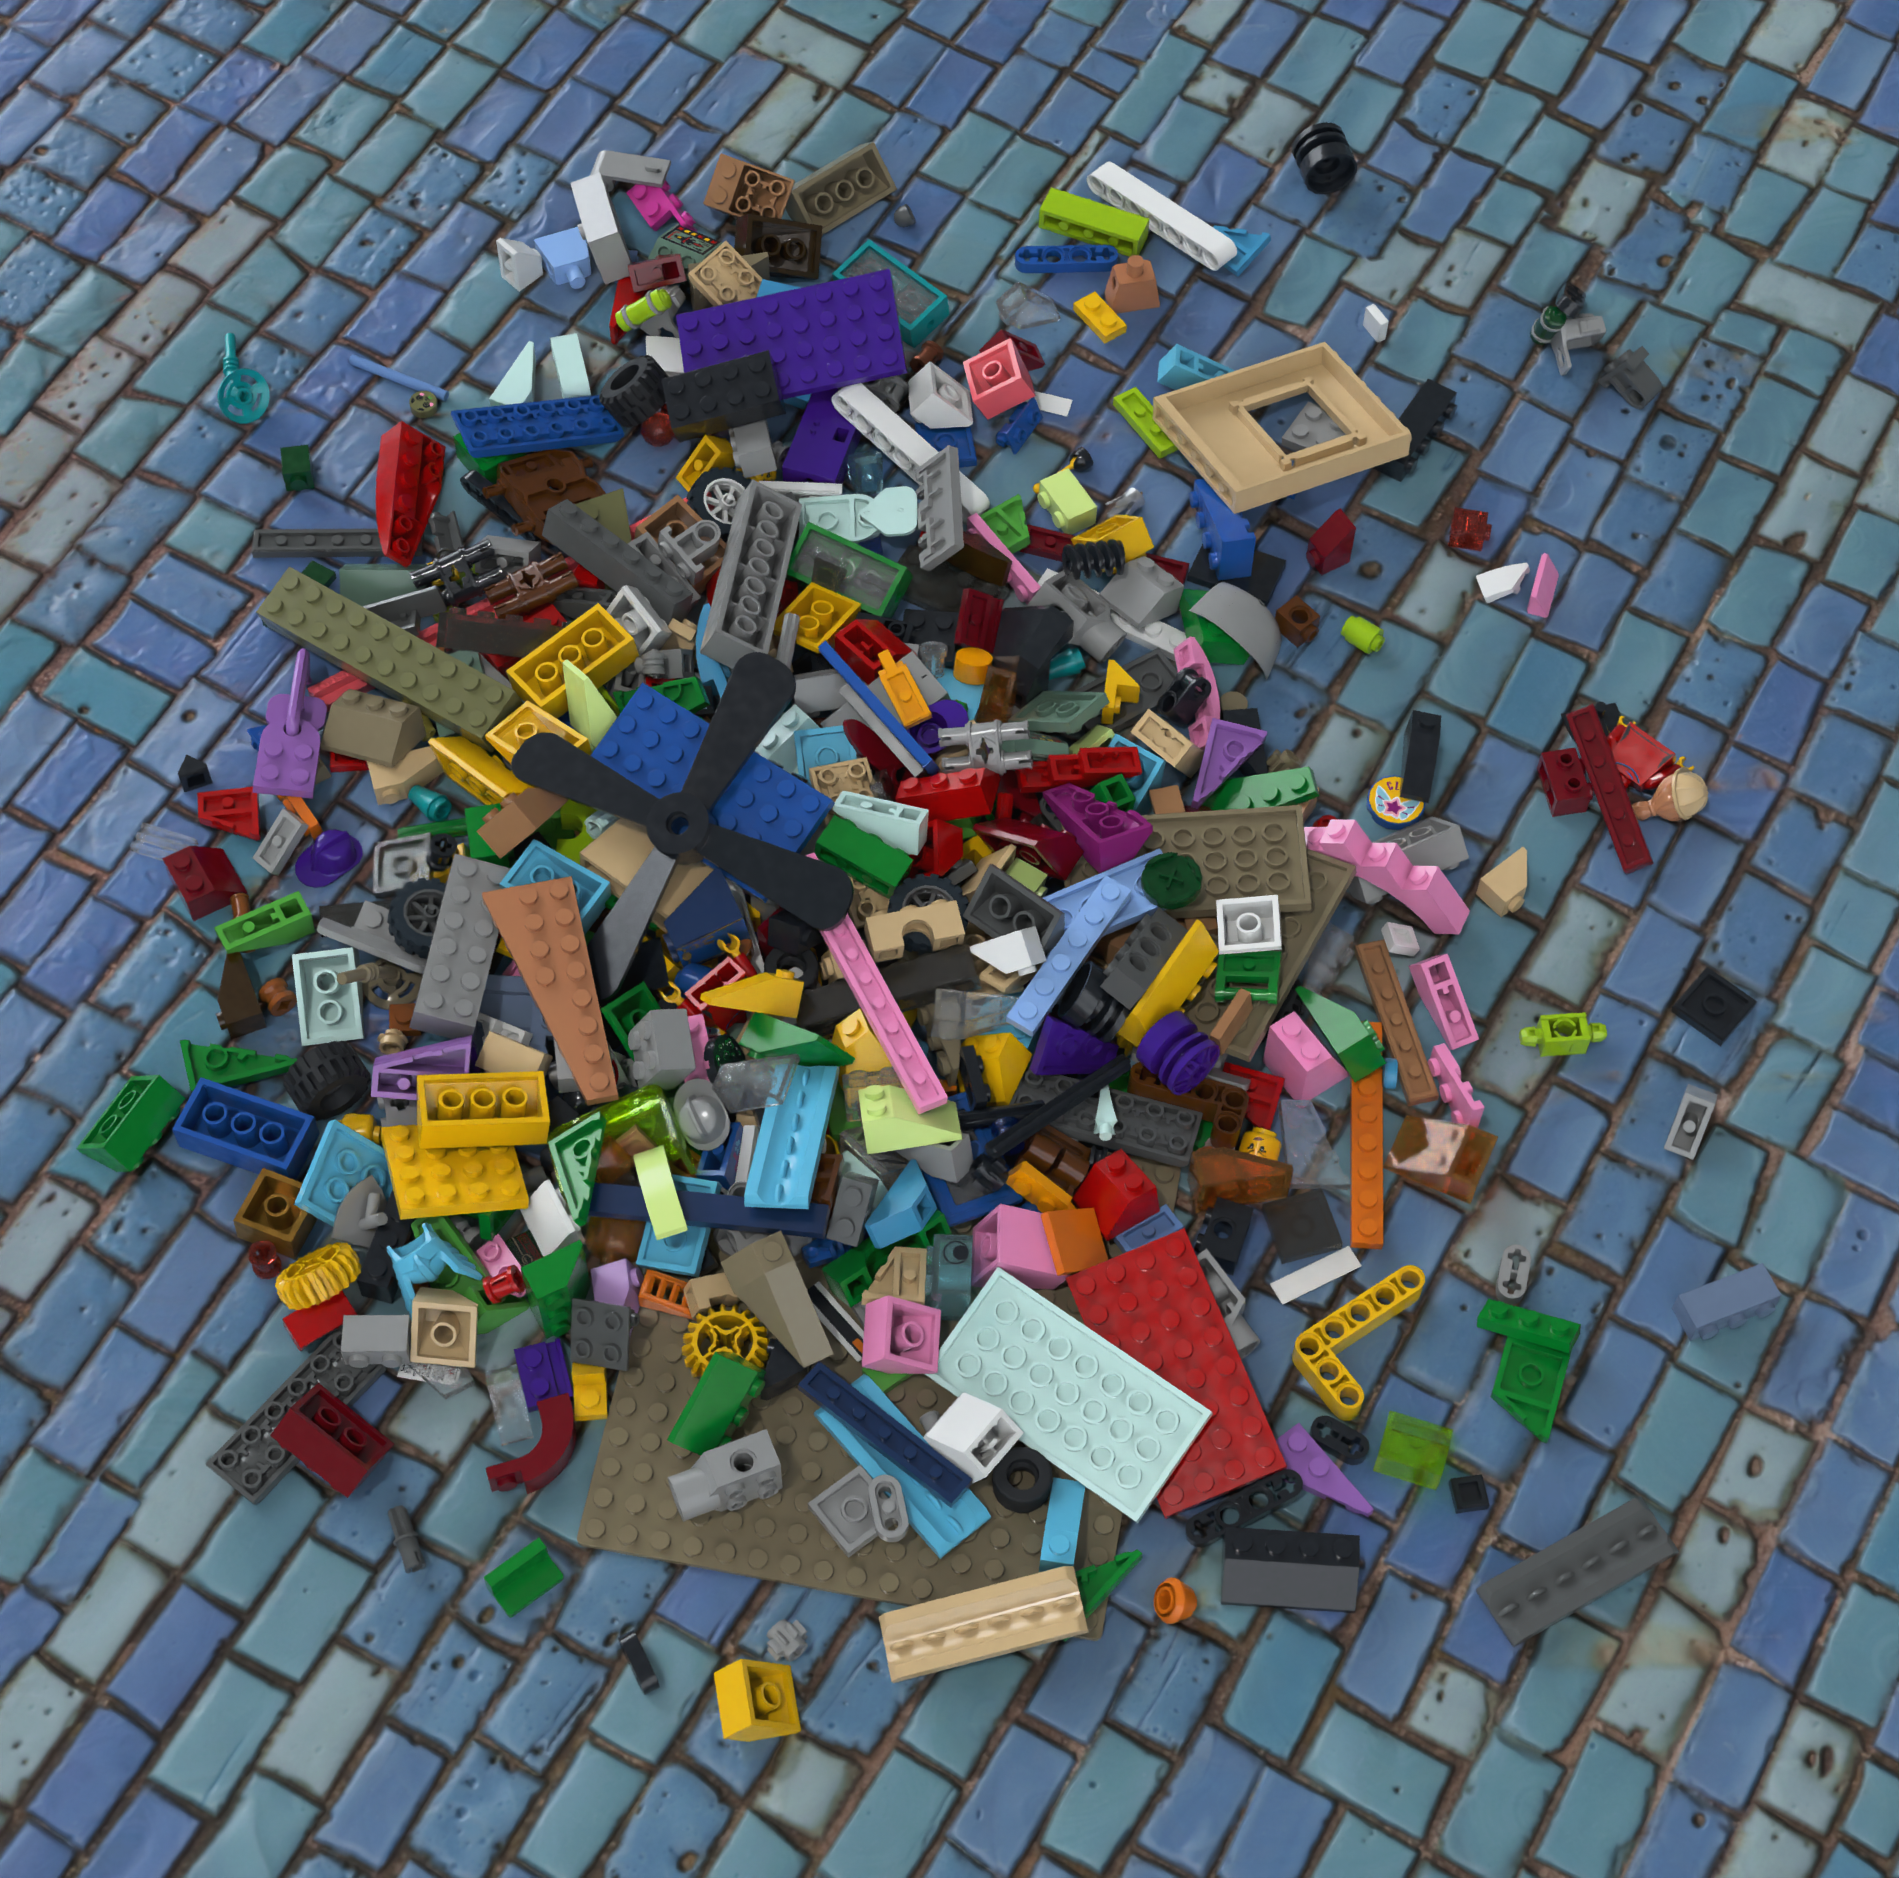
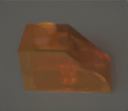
M991 665L988 666L976 722H994L995 719H998L1002 723H1008L1007 720L1012 716L1017 694V672Z

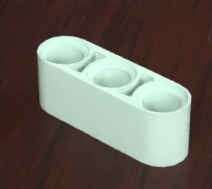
M577 333L551 337L550 345L563 399L591 396Z

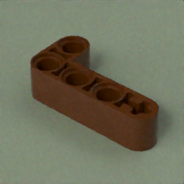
M1140 1062L1132 1066L1127 1093L1202 1112V1120L1213 1122L1210 1134L1212 1146L1220 1151H1230L1236 1147L1249 1102V1096L1244 1089L1204 1078L1189 1092L1182 1095H1174L1167 1085H1163L1160 1082L1159 1074H1152Z

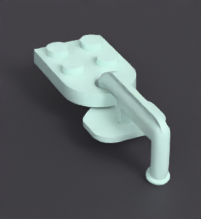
M907 486L885 488L874 499L864 494L799 498V503L802 504L799 517V538L808 522L860 546L871 543L880 533L887 537L906 536L915 530H919L917 494L912 488Z

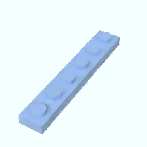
M1107 875L1104 876L1046 959L1047 961L1042 964L1007 1014V1023L1031 1037L1034 1036L1045 1020L1046 1015L1050 1013L1130 898L1132 891L1130 888Z

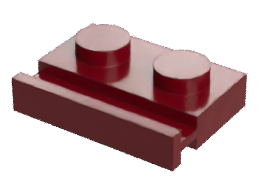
M972 588L964 589L954 644L964 648L983 649L993 655L1004 599L994 598L992 595Z

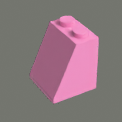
M1295 1011L1269 1026L1262 1062L1273 1075L1285 1078L1283 1087L1299 1107L1349 1076L1347 1070L1312 1028Z
M999 1204L973 1227L971 1286L984 1287L997 1267H1000L1031 1289H1055L1066 1280V1277L1070 1276H1057L1041 1219V1214L1043 1213Z

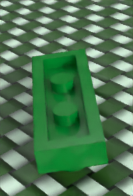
M1492 1299L1487 1300L1477 1317L1478 1328L1570 1353L1580 1335L1581 1324Z

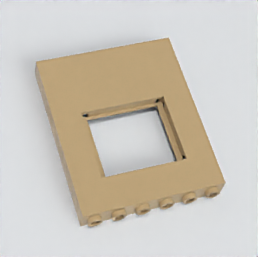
M1326 342L1153 397V420L1234 514L1408 456L1410 442L1412 441L1410 430L1396 418L1395 414L1381 402V399L1367 387L1366 383L1353 372L1352 368ZM1307 392L1346 435L1286 455L1248 411Z

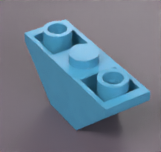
M911 1159L864 1224L875 1248L881 1249L921 1231L937 1209L916 1160Z

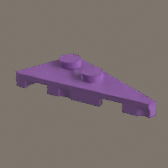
M1212 718L1191 807L1198 809L1265 742L1267 731Z
M1300 1423L1276 1439L1287 1469L1294 1470L1301 1476L1303 1481L1302 1490L1324 1500L1326 1497L1345 1505L1346 1510L1355 1514L1369 1517L1373 1513V1507ZM1285 1478V1479H1282L1283 1481H1285V1482H1287V1483H1294V1484H1295L1294 1481L1288 1482V1481L1286 1480V1478Z

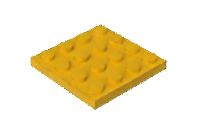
M417 1125L381 1127V1140L400 1220L528 1208L529 1197L514 1145L420 1149Z

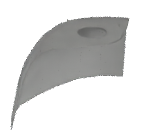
M1218 583L1189 611L1203 616L1231 636L1257 661L1267 680L1282 642L1280 628L1276 619L1261 600L1229 583Z

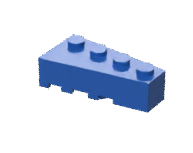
M1204 479L1194 480V490L1189 493L1191 508H1196L1198 529L1202 528L1203 547L1210 551L1208 556L1210 569L1215 570L1218 581L1251 576L1256 537L1254 532L1249 533L1248 531L1250 529L1248 519H1243V512L1234 514Z

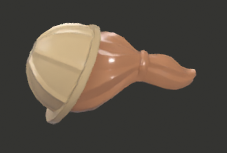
M1681 767L1674 774L1663 779L1651 800L1636 802L1632 806L1637 819L1640 821L1652 816H1660L1669 821L1688 820L1706 806L1708 801L1707 786L1699 775L1691 772L1687 767Z

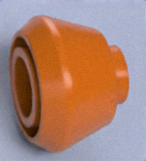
M1169 1577L1165 1579L1155 1591L1154 1609L1158 1617L1166 1624H1174L1189 1618L1197 1607V1598L1194 1590L1177 1578Z

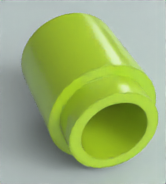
M1350 616L1341 630V635L1345 637V641L1367 654H1371L1373 651L1378 652L1385 642V637H1383L1384 630L1361 616Z

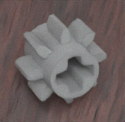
M786 1619L780 1620L767 1633V1637L770 1640L767 1642L769 1646L767 1650L776 1661L784 1657L788 1662H792L807 1649L808 1644L805 1640L808 1638L806 1635L808 1631L798 1620L792 1624Z

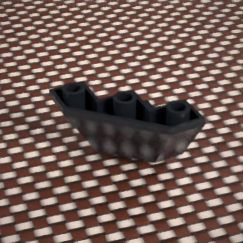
M1052 605L1005 608L1001 613L993 652L992 672L1004 699L1018 709H1022L1041 692L1048 691L1050 659L1073 638L1074 620L1066 612L1059 611Z

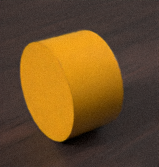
M973 647L958 650L955 655L953 676L965 684L981 685L987 683L991 675L992 655L983 649Z

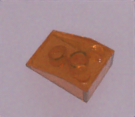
M1205 1146L1199 1148L1197 1151L1192 1152L1187 1178L1195 1213L1206 1212L1208 1206L1214 1207L1217 1197L1243 1205L1287 1199L1294 1171L1293 1167L1287 1163L1226 1147L1213 1148Z

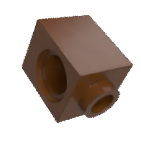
M1297 595L1276 610L1275 619L1281 634L1297 648L1306 641H1312L1317 636L1320 615Z

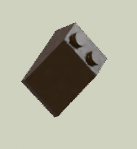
M746 214L736 219L734 249L741 256L768 252L769 274L771 277L817 280L819 279L822 226Z

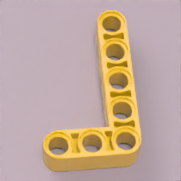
M1414 1265L1401 1267L1297 1337L1292 1353V1361L1338 1419L1351 1421L1359 1415L1364 1400V1392L1336 1355L1414 1304L1420 1298L1425 1283V1275L1420 1268ZM1409 1281L1413 1283L1415 1287L1408 1288L1404 1286L1402 1282ZM1385 1298L1388 1301H1390L1391 1304H1381L1380 1302H1378L1377 1299ZM1352 1315H1361L1365 1318V1321H1356L1352 1318ZM1326 1332H1337L1340 1335V1337H1329ZM1310 1348L1315 1354L1306 1355L1301 1349ZM1328 1372L1335 1379L1326 1380L1321 1376V1373ZM1341 1398H1351L1355 1404L1346 1405L1341 1401Z

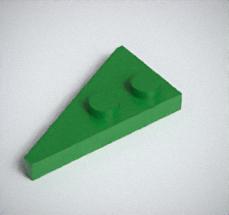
M180 1040L191 1093L200 1077L233 1087L287 1073L290 1066L297 1060V1058H290L287 1055L275 1054V1057L259 1055L255 1050L236 1047L224 1048L216 1044H210L207 1047L191 1044L190 1040Z
M600 1111L548 1142L573 1221L579 1227L587 1223L607 1122L605 1116Z
M1138 1549L1114 1556L1113 1561L1098 1567L1091 1565L1075 1572L1086 1619L1142 1560V1553Z

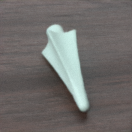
M1109 1085L1100 1090L1093 1132L1094 1134L1099 1133V1138L1103 1141L1110 1140L1112 1134L1116 1135L1114 1125L1117 1122L1111 1100Z

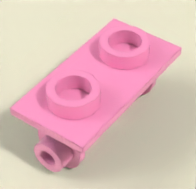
M499 1234L492 1241L489 1240L474 1252L492 1277L505 1272L510 1265H515L521 1272L522 1266ZM526 1289L524 1290V1292H514L511 1293V1295H516V1297H522L526 1294Z

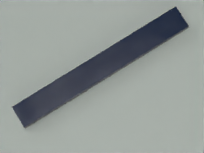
M594 1183L588 1216L651 1222L641 1187ZM676 1190L687 1226L769 1234L781 1231L783 1235L825 1238L830 1214V1207L826 1204L810 1203L809 1209L745 1207L744 1197Z

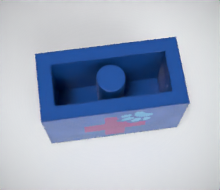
M730 1122L729 1135L722 1145L710 1151L703 1150L696 1172L698 1179L717 1181L726 1190H729L730 1186L735 1183L743 1126L740 1122Z

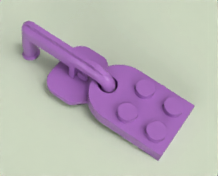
M301 648L296 656L291 694H277L268 702L266 722L268 725L261 734L253 781V793L313 799L321 749L318 731L325 726L327 706L319 698L304 696L306 685L312 682L310 677V654L305 648Z

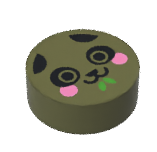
M429 391L416 392L409 400L411 412L418 418H428L437 412L436 396Z

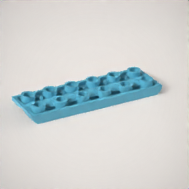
M776 1064L744 1194L745 1207L809 1209L840 1066L818 1065L808 1067Z
M863 1374L850 1384L928 1444L868 1375ZM820 1407L813 1413L858 1466L861 1464L872 1479L880 1475H890L899 1481L908 1515V1523L939 1559L991 1519L987 1508L969 1488L955 1505L950 1508ZM884 1491V1494L890 1498L891 1494Z

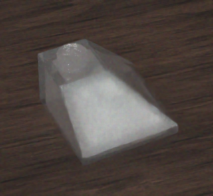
M798 1054L720 1065L712 1090L730 1113L783 1105L800 1057Z

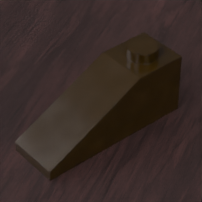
M240 952L226 954L217 999L221 1011L217 1012L216 1016L221 1030L228 1029L231 1039H235L267 1026Z

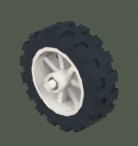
M719 467L712 468L710 472H703L697 478L686 499H688L687 504L703 520L714 521L719 526L721 531L720 538L726 543L732 522L728 521V514L732 517L734 516L735 510L733 508H736L737 504L734 496L738 500L752 480L744 478V474L738 470L734 472L729 467L719 470ZM713 490L717 499L706 495L709 491ZM721 490H725L728 493L723 495ZM707 504L715 506L714 509L710 511Z

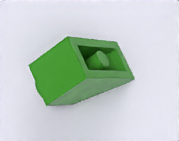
M483 1285L469 1286L462 1295L478 1304L477 1335L491 1332L525 1312L530 1307L524 1296L516 1297V1295L511 1294L503 1297L500 1303L493 1304L488 1299Z

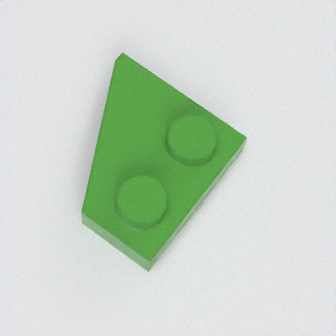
M1019 494L980 515L1012 554L1030 544L1026 517Z

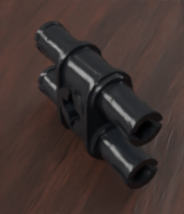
M488 538L466 549L464 546H460L458 550L440 558L434 557L433 563L409 572L413 580L424 576L413 582L416 589L438 579L444 581V590L440 592L447 607L452 605V607L456 608L459 607V604L474 597H482L485 594L483 588L506 578L504 574L493 578L504 572L501 565L479 575L473 573L471 569L473 564L496 555L493 548L482 552L483 549L492 546ZM454 567L461 573L465 572L466 576L462 578L463 587L456 581L452 582L451 578L455 576Z

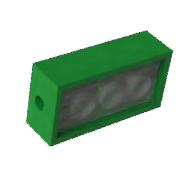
M811 522L806 524L791 553L786 577L792 582H797L798 585L806 588L811 582L861 603L860 612L890 619H892L913 578L907 567Z

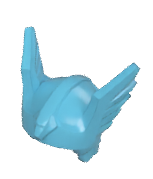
M427 1222L422 1224L424 1232L412 1242L392 1249L390 1246L386 1247L387 1253L391 1257L396 1279L405 1302V1308L409 1311L411 1321L412 1301L416 1296L413 1284L435 1281L439 1278L446 1264L455 1273L466 1275L479 1281L483 1277L475 1269L476 1266L468 1261V1257L460 1254L449 1242L441 1240L436 1232H434L431 1224Z

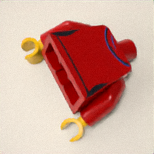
M1624 716L1619 717L1617 726L1607 736L1626 789L1629 785L1639 792H1643L1645 789H1656L1664 778L1674 774L1678 768L1685 767L1683 766L1686 760L1684 756H1681L1677 763L1674 764L1676 762V754L1637 727L1635 721L1633 723L1630 722L1628 725L1624 724ZM1692 765L1688 769L1692 772L1694 766Z
M727 933L731 938V945L729 947H726V944L720 939L717 940V945L721 950L730 953L733 958L731 959L728 956L684 993L685 999L681 997L680 989L672 981H668L674 988L672 995L666 996L659 990L660 995L666 1002L677 1005L676 1009H686L687 1016L703 1014L706 1027L712 1028L717 1025L722 1031L729 1029L734 1023H746V1013L749 1011L709 1005L700 1000L701 993L757 975L746 954L739 951V938L730 933Z

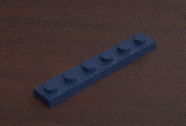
M820 1361L798 1384L799 1391L950 1508L955 1505L972 1485L971 1477Z

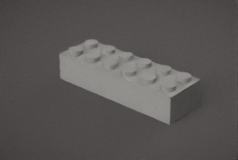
M459 854L454 855L409 1028L451 1039L473 1035L499 933L486 905L483 903L482 892L502 889L499 884L511 868Z

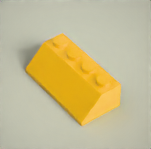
M463 736L431 738L428 741L446 776L484 805L498 804L513 792L518 796L527 788H535L521 782L513 774L512 770H508L496 755L489 756L484 748L470 742Z
M1197 919L1117 1032L1136 1047L1139 1046L1148 1030L1161 1018L1174 1011H1182L1184 1013L1185 1009L1181 1006L1186 999L1191 1002L1201 989V986L1197 984L1200 978L1204 976L1207 979L1217 966V963L1213 960L1219 950L1201 921Z
M544 1071L417 1075V1128L420 1149L547 1144L550 1117Z

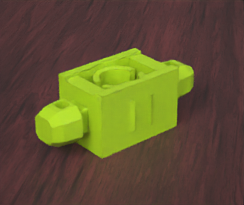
M1586 1012L1540 1015L1536 1028L1535 1026L1525 1027L1519 1032L1520 1044L1536 1047L1538 1044L1540 1057L1586 1054L1590 1042H1601L1607 1037L1606 1025L1591 1022L1588 1025ZM1559 1032L1566 1034L1567 1037L1561 1036Z

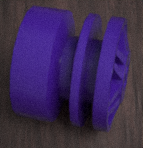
M1182 1011L1171 1012L1157 1021L1142 1038L1136 1051L1138 1061L1152 1074H1159L1160 1082L1163 1085H1167L1174 1095H1182L1196 1087L1210 1073L1220 1055L1219 1046L1213 1040H1210L1206 1033L1197 1032L1196 1024Z

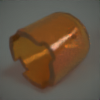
M589 1216L585 1234L587 1250L592 1256L600 1260V1265L625 1258L629 1262L634 1263L637 1260L646 1221Z

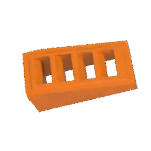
M647 1269L638 1295L639 1306L696 1321V1319L691 1317L685 1294L681 1305L676 1304L679 1293H684L683 1289L688 1282ZM653 1286L659 1287L656 1296L651 1294ZM666 1289L672 1290L669 1300L663 1299Z

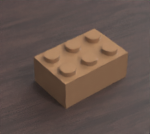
M676 495L636 527L634 539L648 531L658 544L659 532L668 525L672 529L671 537L675 538L703 519L679 495ZM706 536L699 537L703 541L711 540ZM721 538L717 552L702 563L705 567L703 579L694 586L692 585L699 595L706 590V584L721 567L726 543Z

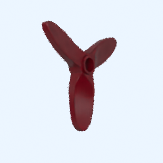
M844 720L843 729L848 741L861 758L867 757L869 766L880 776L882 786L878 793L879 799L896 802L895 798L900 782L914 777L913 774L873 730L858 720ZM928 754L933 760L934 754ZM897 771H898V774H899V780H898V781L896 780V772H897Z

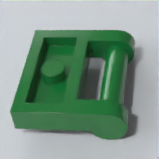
M1281 951L1219 955L1215 1002L1225 1003L1226 1000H1233L1238 990L1241 989L1226 987L1227 982L1268 983V989H1242L1251 992L1252 1001H1268V1004L1278 1005L1282 961Z

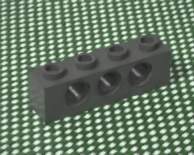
M1158 908L1152 917L1146 913L1103 972L1107 978L1100 987L1129 1010L1146 992L1188 931L1161 908Z

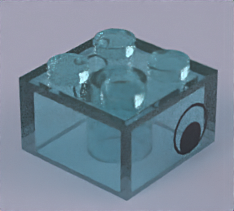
M934 1234L933 1246H927L925 1306L940 1309L941 1320L960 1321L970 1307L973 1235Z

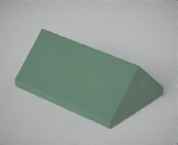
M345 564L339 569L340 595L360 606H366L428 588L430 583L416 589L413 582L424 576L413 580L409 572L427 566V564H410L407 568L401 564Z

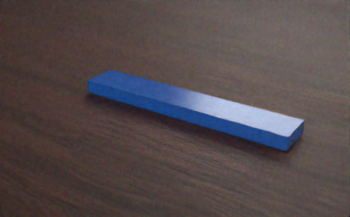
M825 640L818 646V650L861 697L930 776L935 775L940 770L937 764Z

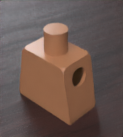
M1132 255L1128 258L1127 263L1116 264L1112 267L1104 295L1107 304L1116 314L1160 307L1157 282L1151 261L1143 260L1139 255Z

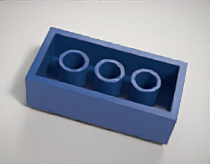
M200 1077L172 1129L179 1147L256 1174H260L262 1168L294 1180L299 1175L320 1134L315 1117L202 1077Z

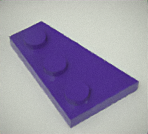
M1046 1015L1030 1070L1035 1075L1091 1074L1115 1058L1119 1046L1113 1040L1104 1043L1096 1038V1034L1091 1036L1083 1028H1077L1070 1023Z

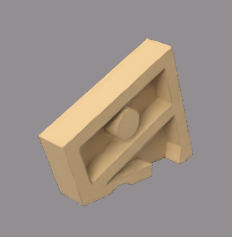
M895 1246L887 1257V1263L881 1266L876 1273L875 1280L869 1289H865L862 1293L861 1305H866L888 1295L924 1305L927 1249Z

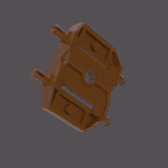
M560 449L543 450L499 463L497 467V483L482 489L486 499L503 495L524 521L511 526L512 533L515 536L530 532L552 545L554 544L542 536L549 508L566 499L573 504H577L606 494L602 487L596 481L589 478L585 469L593 467V461L590 456L578 459L573 451Z

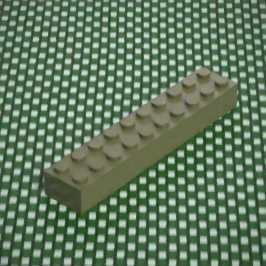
M290 566L256 611L270 629L400 702L419 706L423 715L493 753L495 748L486 740L485 734L524 704L517 693L511 688Z

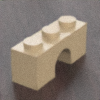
M940 899L922 907L909 905L903 907L900 911L891 913L878 911L865 919L864 931L870 955L875 963L903 957L905 946L903 937L910 932L925 934L931 942L933 951L962 946L964 942L965 931L957 900L948 901Z

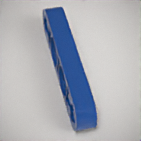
M1111 245L1025 246L1019 248L1015 253V267L1022 273L1108 272L1112 270L1114 265L1118 264V251ZM1080 255L1084 256L1086 260L1084 262H1077L1073 257ZM1056 256L1060 261L1052 263L1047 258Z

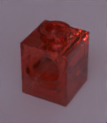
M1455 507L1448 546L1481 551L1483 542L1489 541L1492 524H1487L1488 512Z

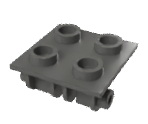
M572 1298L570 1362L629 1371L630 1329L633 1326H638L640 1322L639 1314L635 1313L628 1306Z

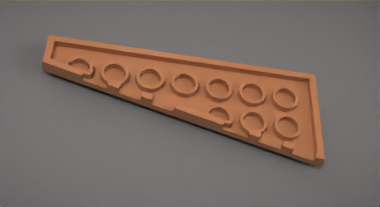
M572 876L482 892L483 903L486 905L496 929L500 932L505 946L511 954L536 1007L539 1008L549 1032H551L556 1041L562 1057H564L587 1106L619 1100Z

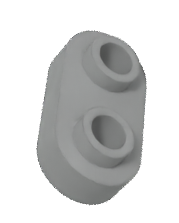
M877 1476L871 1481L868 1488V1498L875 1531L882 1540L897 1542L903 1539L908 1532V1515L902 1488L899 1481L893 1476ZM886 1491L891 1496L888 1499H882L879 1497V1494ZM893 1522L898 1527L895 1530H888L885 1526Z

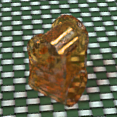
M611 1136L603 1139L595 1178L596 1183L611 1184L614 1180L625 1174L634 1161V1158Z

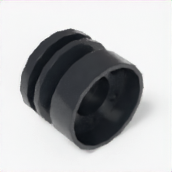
M1323 122L1314 124L1303 130L1292 144V154L1300 169L1304 183L1308 190L1315 194L1336 192L1349 184L1357 173V162L1349 148L1345 134L1341 127L1334 123Z
M1089 960L1079 969L1068 985L1059 1005L1058 1017L1077 1028L1087 1020L1086 1033L1091 1036L1096 1034L1098 1040L1107 1043L1120 1030L1131 1009L1126 1008L1100 987L1107 978L1103 973L1105 969Z

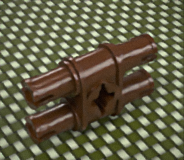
M561 552L540 562L531 561L530 565L513 573L508 572L505 575L506 578L483 588L490 605L513 594L515 595L510 600L493 606L501 624L522 613L531 614L532 610L549 602L554 603L557 600L556 597L579 587L572 570L549 581L546 579L568 569V565Z

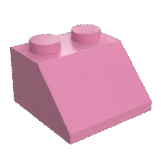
M889 1295L867 1303L865 1308L862 1367L888 1374L937 1373L941 1310Z

